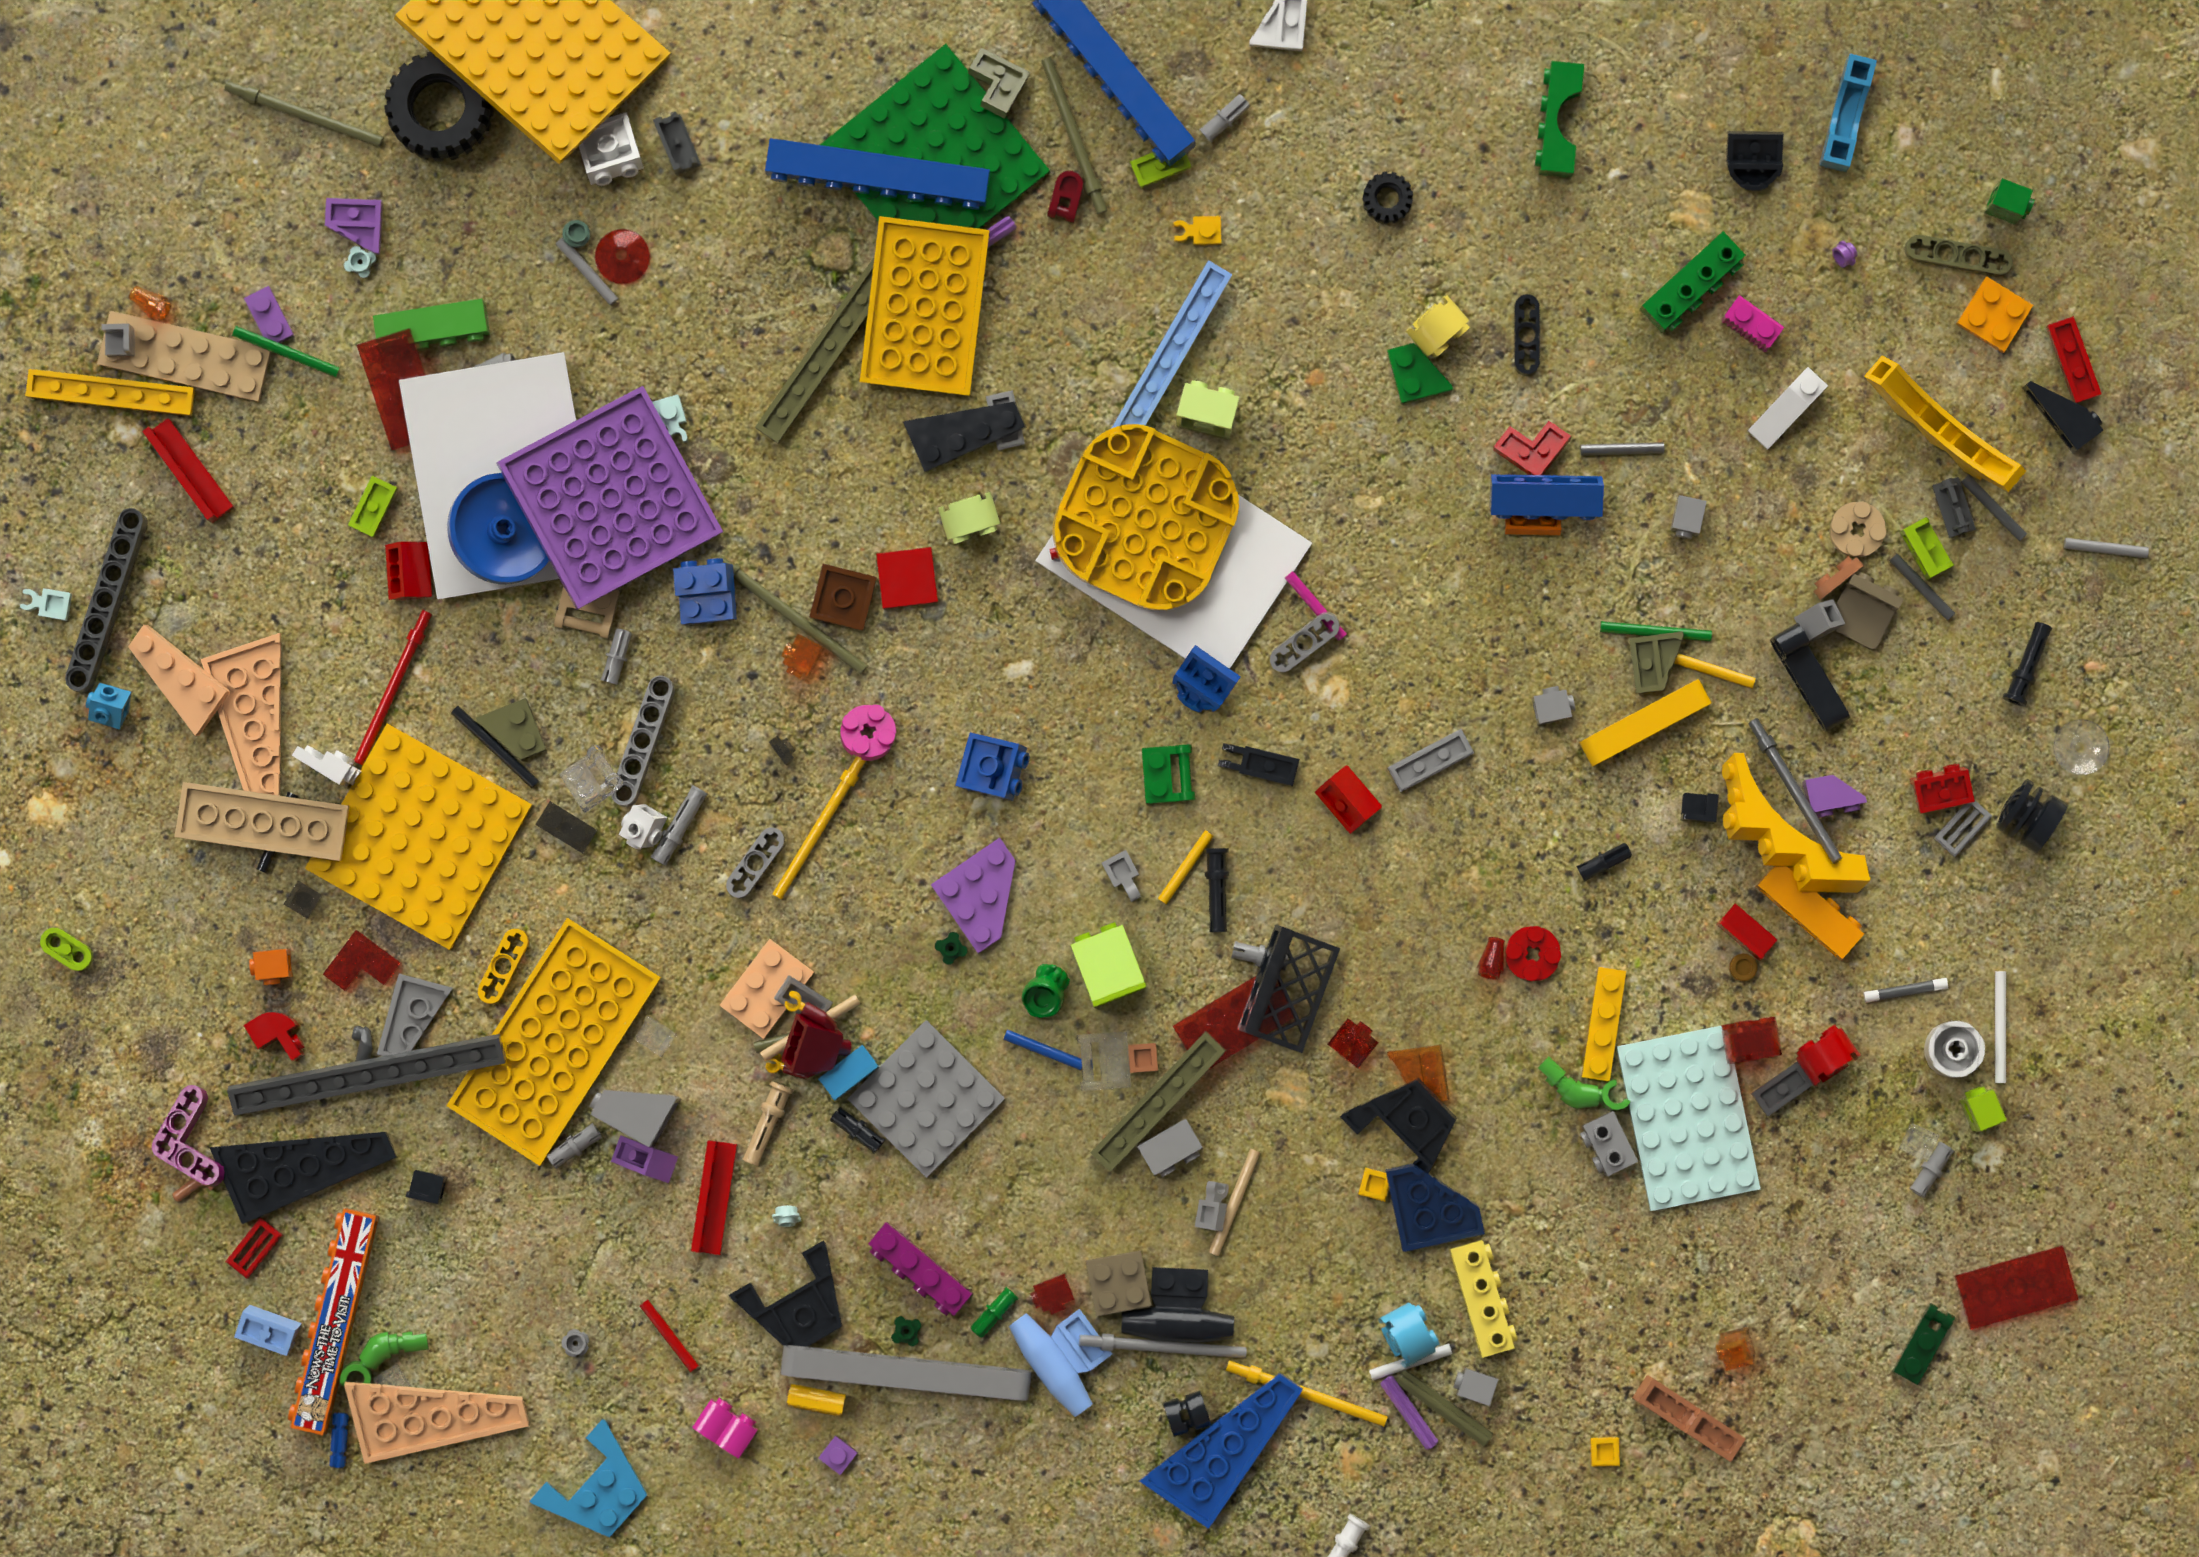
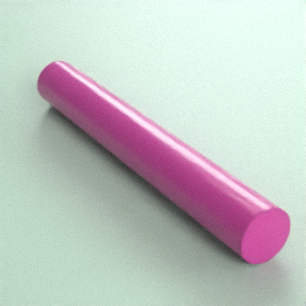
M1293 571L1285 577L1286 581L1317 616L1328 612ZM1322 619L1321 621L1329 631H1333L1332 624L1334 622L1332 620L1327 622L1325 619ZM1340 625L1339 631L1335 635L1338 641L1347 634Z

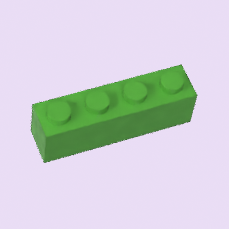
M482 298L373 315L377 348L381 352H385L386 355L400 354L402 349L410 347L413 348V351L429 349V344L440 343L442 347L457 344L456 340L467 339L468 342H478L484 340V336L490 335L486 303Z

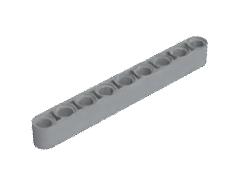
M785 1345L783 1346L780 1374L808 1379L1012 1400H1029L1032 1372L1016 1368Z

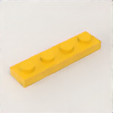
M1598 967L1581 1075L1583 1078L1610 1082L1626 971Z

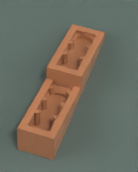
M1646 1375L1632 1399L1729 1462H1732L1746 1438L1649 1375Z

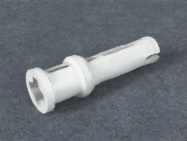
M1349 1514L1346 1526L1340 1534L1335 1536L1336 1539L1334 1541L1336 1545L1328 1557H1348L1350 1552L1358 1549V1541L1365 1530H1369L1371 1526L1358 1517Z

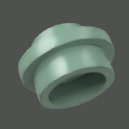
M572 220L564 226L562 237L567 245L579 248L588 242L590 230L584 222Z

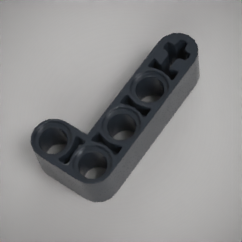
M1796 623L1772 637L1770 643L1822 729L1828 732L1850 719L1845 705L1809 648L1810 641L1802 627Z

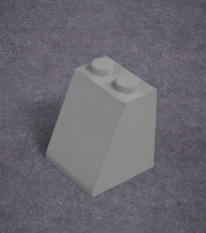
M604 1090L603 1093L597 1092L589 1106L593 1109L590 1115L644 1145L654 1147L681 1098L675 1095Z

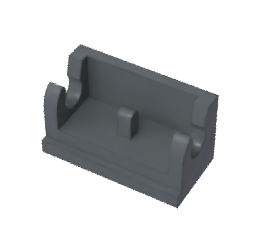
M672 112L671 116L664 119L658 117L653 119V122L675 174L679 175L701 166V162L681 114Z

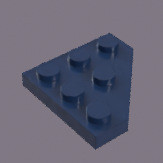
M1414 1164L1385 1169L1403 1252L1485 1234L1478 1204Z

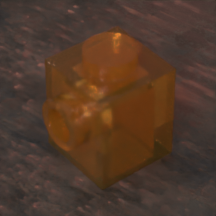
M797 634L793 644L788 642L781 657L785 658L783 664L788 667L786 672L798 679H801L802 675L809 678L824 650L823 646Z
M1748 1327L1720 1333L1719 1342L1716 1344V1352L1719 1360H1723L1726 1371L1754 1363L1755 1349Z

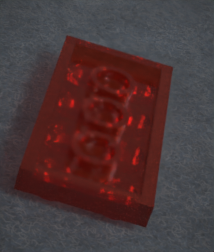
M407 328L356 345L391 450L410 445L399 380L426 375L411 328Z
M1256 976L1173 1025L1186 1050L1206 1031L1226 1050L1210 1068L1260 1039L1237 1030ZM1281 990L1272 994L1270 1002L1273 1009L1287 1004ZM1290 1008L1276 1014L1281 1026L1293 1019ZM1272 1016L1262 1021L1259 1032L1268 1034L1277 1029Z
M2063 1245L1954 1275L1970 1330L2079 1300Z

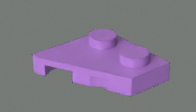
M326 198L325 226L374 254L380 255L383 202L382 200Z

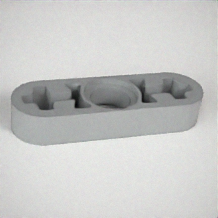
M1330 612L1321 613L1278 645L1271 653V666L1278 672H1286L1312 654L1338 633L1340 624L1337 616ZM1322 619H1325L1327 622L1332 620L1334 622L1332 624L1333 631L1329 632L1327 629L1322 631L1319 636L1323 639L1318 641L1315 633L1309 628L1313 626L1315 631H1317L1322 626ZM1304 634L1309 635L1313 640L1312 647L1307 650L1300 649L1297 645V638ZM1292 643L1294 651L1300 656L1296 658L1293 653L1288 657V665L1284 663L1278 665L1276 663L1278 659L1277 653L1280 652L1282 655H1285L1291 649L1287 645Z
M767 828L762 831L728 878L726 888L730 895L735 898H744L749 895L785 844L784 835L780 830ZM776 833L778 834L777 841L779 844L777 847L771 845L767 852L772 853L768 859L763 852L756 850L758 845L764 848L768 842L765 836L767 834L772 836ZM753 855L761 856L764 861L763 867L758 871H752L748 867V859ZM743 867L746 872L756 877L753 881L748 877L744 882V886L747 887L744 892L739 890L735 893L733 891L735 886L732 882L734 879L738 881L742 879L744 874L739 871Z

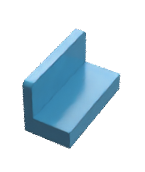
M861 1045L835 1065L831 1071L822 1075L819 1081L829 1092L832 1099L836 1101L880 1066L866 1048Z

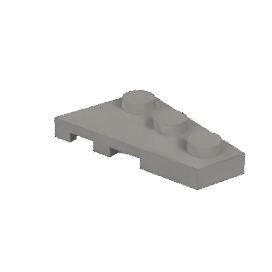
M398 974L377 1055L387 1056L411 1051L453 988Z

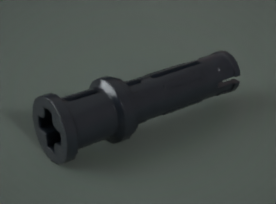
M2035 622L2018 669L2012 672L2011 677L2013 679L2008 692L2003 694L2002 698L2004 700L2026 707V697L2031 685L2035 684L2034 673L2049 634L2052 631L2051 626Z
M1229 848L1204 849V853L1207 854L1205 877L1209 879V932H1227L1225 886L1226 879L1229 876V872L1226 871V854L1229 853Z

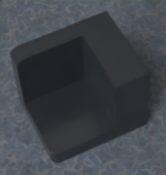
M1684 793L1680 820L1716 823L1719 794Z
M415 1170L410 1190L406 1192L405 1197L441 1204L447 1177Z

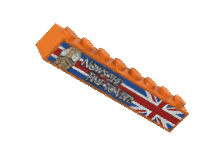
M343 1208V1212H338L334 1229H338L336 1240H331L328 1249V1256L331 1257L329 1268H324L321 1283L325 1284L323 1295L318 1294L314 1310L318 1311L316 1322H311L308 1332V1338L312 1340L309 1350L305 1349L301 1365L305 1366L303 1377H298L295 1393H298L296 1405L292 1404L288 1415V1420L292 1421L290 1428L319 1435H326L328 1432L379 1215L349 1208Z

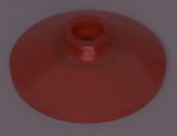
M627 229L614 230L607 233L599 241L595 251V263L601 275L607 280L616 284H629L641 278L647 271L650 263L649 247L646 241L634 231ZM621 250L627 253L626 258L623 260L617 258V253Z

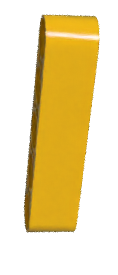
M1697 679L1580 741L1579 744L1593 767L1707 707L1712 702L1702 683Z

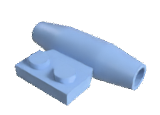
M1080 1309L1059 1323L1051 1336L1027 1313L1009 1325L1024 1358L1048 1391L1074 1417L1093 1404L1078 1373L1091 1371L1110 1357L1112 1353L1111 1351H1102L1100 1347L1079 1346V1335L1099 1336Z

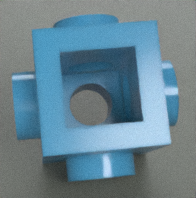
M99 682L95 692H90L86 700L85 707L89 708L88 720L120 729L129 713L131 692Z

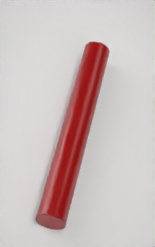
M646 1300L642 1303L640 1308L689 1372L699 1366L651 1302Z

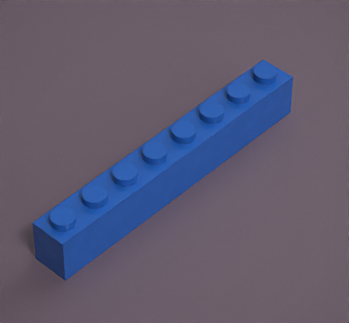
M1034 0L1032 2L1033 7L1041 16L1046 14L1051 20L1049 26L1058 37L1063 35L1069 42L1066 44V47L1075 58L1080 56L1086 63L1083 65V68L1092 79L1097 77L1103 84L1100 88L1109 100L1114 98L1120 105L1117 109L1126 121L1131 118L1137 127L1134 130L1143 142L1148 140L1154 148L1151 151L1160 163L1166 161L1169 166H1172L1196 147L1195 139L1081 0Z
M773 138L769 140L765 167L766 175L771 176V180L776 182H787L788 178L798 180V184L804 186H814L816 182L826 184L825 187L832 190H842V186L851 187L853 192L860 194H869V191L872 190L879 191L881 196L888 198H897V194L907 195L908 200L924 202V198L935 199L936 204L951 206L952 202L963 203L962 207L978 210L979 206L986 207L990 180V169Z

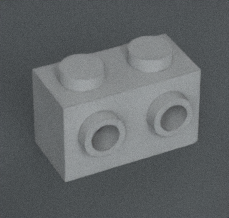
M1614 1111L1581 1126L1583 1132L1580 1133V1136L1586 1148L1592 1147L1596 1157L1592 1158V1161L1599 1174L1604 1172L1605 1176H1610L1638 1162Z

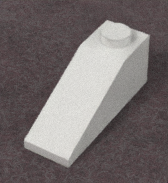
M1807 367L1748 429V432L1768 450L1828 385Z

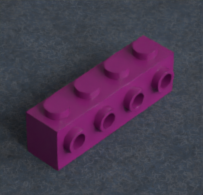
M885 1222L868 1243L872 1247L869 1252L881 1262L887 1259L894 1265L891 1270L902 1280L906 1277L911 1279L915 1283L912 1288L924 1298L929 1294L937 1301L934 1306L946 1316L949 1313L955 1315L973 1294L888 1222Z

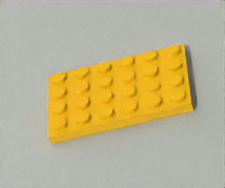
M879 216L859 382L970 396L990 230Z

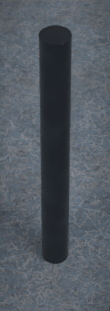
M457 706L453 709L451 714L531 789L537 785L539 780L462 708Z

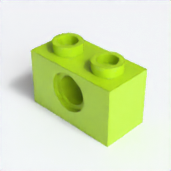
M1984 1086L1977 1087L1965 1092L1966 1098L1959 1100L1972 1131H1982L2007 1121L1994 1089L1986 1090Z

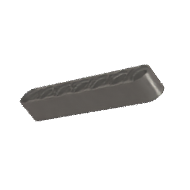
M135 508L124 509L118 517L66 672L65 681L67 686L78 693L89 692L95 685L147 529L148 522L146 516ZM132 515H137L139 517V524L135 528L129 529L127 527V519ZM128 541L130 543L129 552L125 555H120L118 553L119 544ZM119 567L122 572L120 579L111 581L109 578L110 571L113 568ZM111 594L113 598L112 604L109 607L103 608L100 603L102 596ZM96 620H102L104 623V629L99 634H94L91 629L92 624ZM93 646L95 655L91 660L86 661L83 658V651L86 647ZM83 672L86 675V682L83 686L76 687L74 678L78 673Z

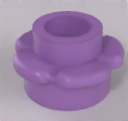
M1840 241L1832 249L1833 257L1841 267H1846L1849 264L1853 266L1856 263L1857 250L1853 244Z

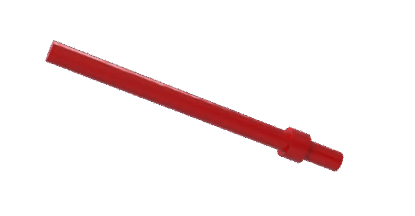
M425 610L421 611L414 629H410L406 637L408 642L354 758L355 762L360 765H364L418 645H422L426 636L424 632L432 614Z

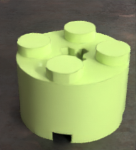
M991 491L985 493L986 499H981L980 495L950 503L948 505L949 510L945 511L944 506L938 507L947 540L952 539L955 544L970 539V533L979 531L981 536L997 530L996 525L1000 524Z

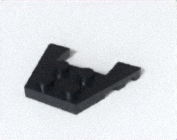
M1419 1078L1347 1110L1340 1116L1357 1135L1375 1117L1379 1116L1416 1154L1418 1158L1412 1164L1428 1174L1458 1119Z
M824 1240L802 1252L816 1278L768 1307H765L751 1282L729 1294V1297L783 1346L808 1347L842 1327L827 1246Z

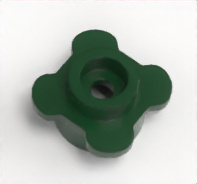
M950 932L947 938L937 940L935 943V949L940 951L943 956V962L947 965L953 964L954 960L959 956H966L968 952L967 947L961 944L959 934L956 932ZM949 946H953L954 950L949 951Z
M903 1316L897 1317L894 1320L896 1327L895 1332L891 1335L892 1341L896 1344L900 1342L908 1343L911 1347L917 1345L919 1342L917 1334L922 1326L921 1322L918 1319L911 1321L906 1320ZM904 1329H908L909 1333L905 1334Z

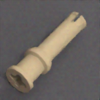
M775 1081L770 1083L772 1087L766 1102L761 1104L763 1113L747 1151L742 1160L759 1166L778 1117L781 1118L785 1114L783 1109L789 1095L794 1093L793 1089Z

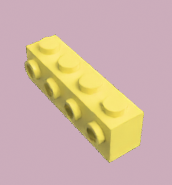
M1478 1240L1449 1249L1480 1356L1483 1358L1514 1349L1513 1342L1518 1340L1514 1326H1508L1505 1315L1510 1314L1506 1299H1500L1497 1288L1502 1286L1498 1272H1492L1489 1261L1494 1259L1490 1245H1484L1483 1240Z

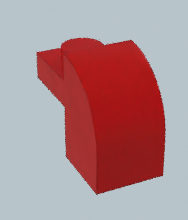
M268 1012L257 1016L243 1025L257 1049H264L276 1040H279L291 1061H297L305 1056L302 1051L305 1048L302 1040L297 1034L292 1035L291 1031L300 1026L292 1017L283 1013Z

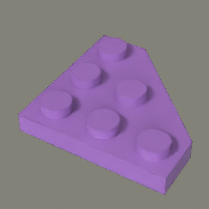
M1000 838L931 884L978 954L1001 939L1016 861Z

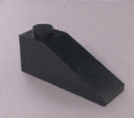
M2032 381L2022 387L2072 453L2103 431L2101 427L2102 421L2094 411L2089 412L2087 408Z

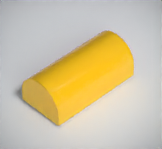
M791 1384L787 1405L792 1408L841 1417L843 1415L846 1394Z

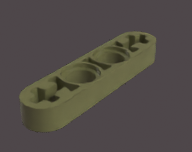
M1925 235L1912 236L1904 247L1906 256L1916 262L1992 276L2005 275L2013 265V259L2007 251ZM1919 241L1921 242V247L1929 249L1931 243H1934L1932 258L1927 257L1930 253L1928 251H1921L1919 255H1916L1915 250L1910 248V245H1914ZM1940 246L1950 247L1952 258L1949 260L1940 259L1937 254L1938 248ZM1966 252H1977L1980 257L1979 263L1977 265L1967 264L1965 261ZM1985 253H1989L1988 260H1996L1998 256H2001L2002 261L2007 266H2003L1998 270L1996 269V264L1987 263L1986 268H1983Z

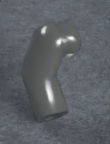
M355 1026L352 1032V1039L360 1041L355 1062L370 1059L373 1049L371 1030L366 1026L364 1028Z

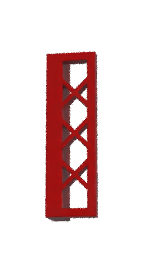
M169 418L153 429L148 426L142 431L209 522L213 524L235 508Z
M707 1140L691 1252L721 1255L737 1144Z

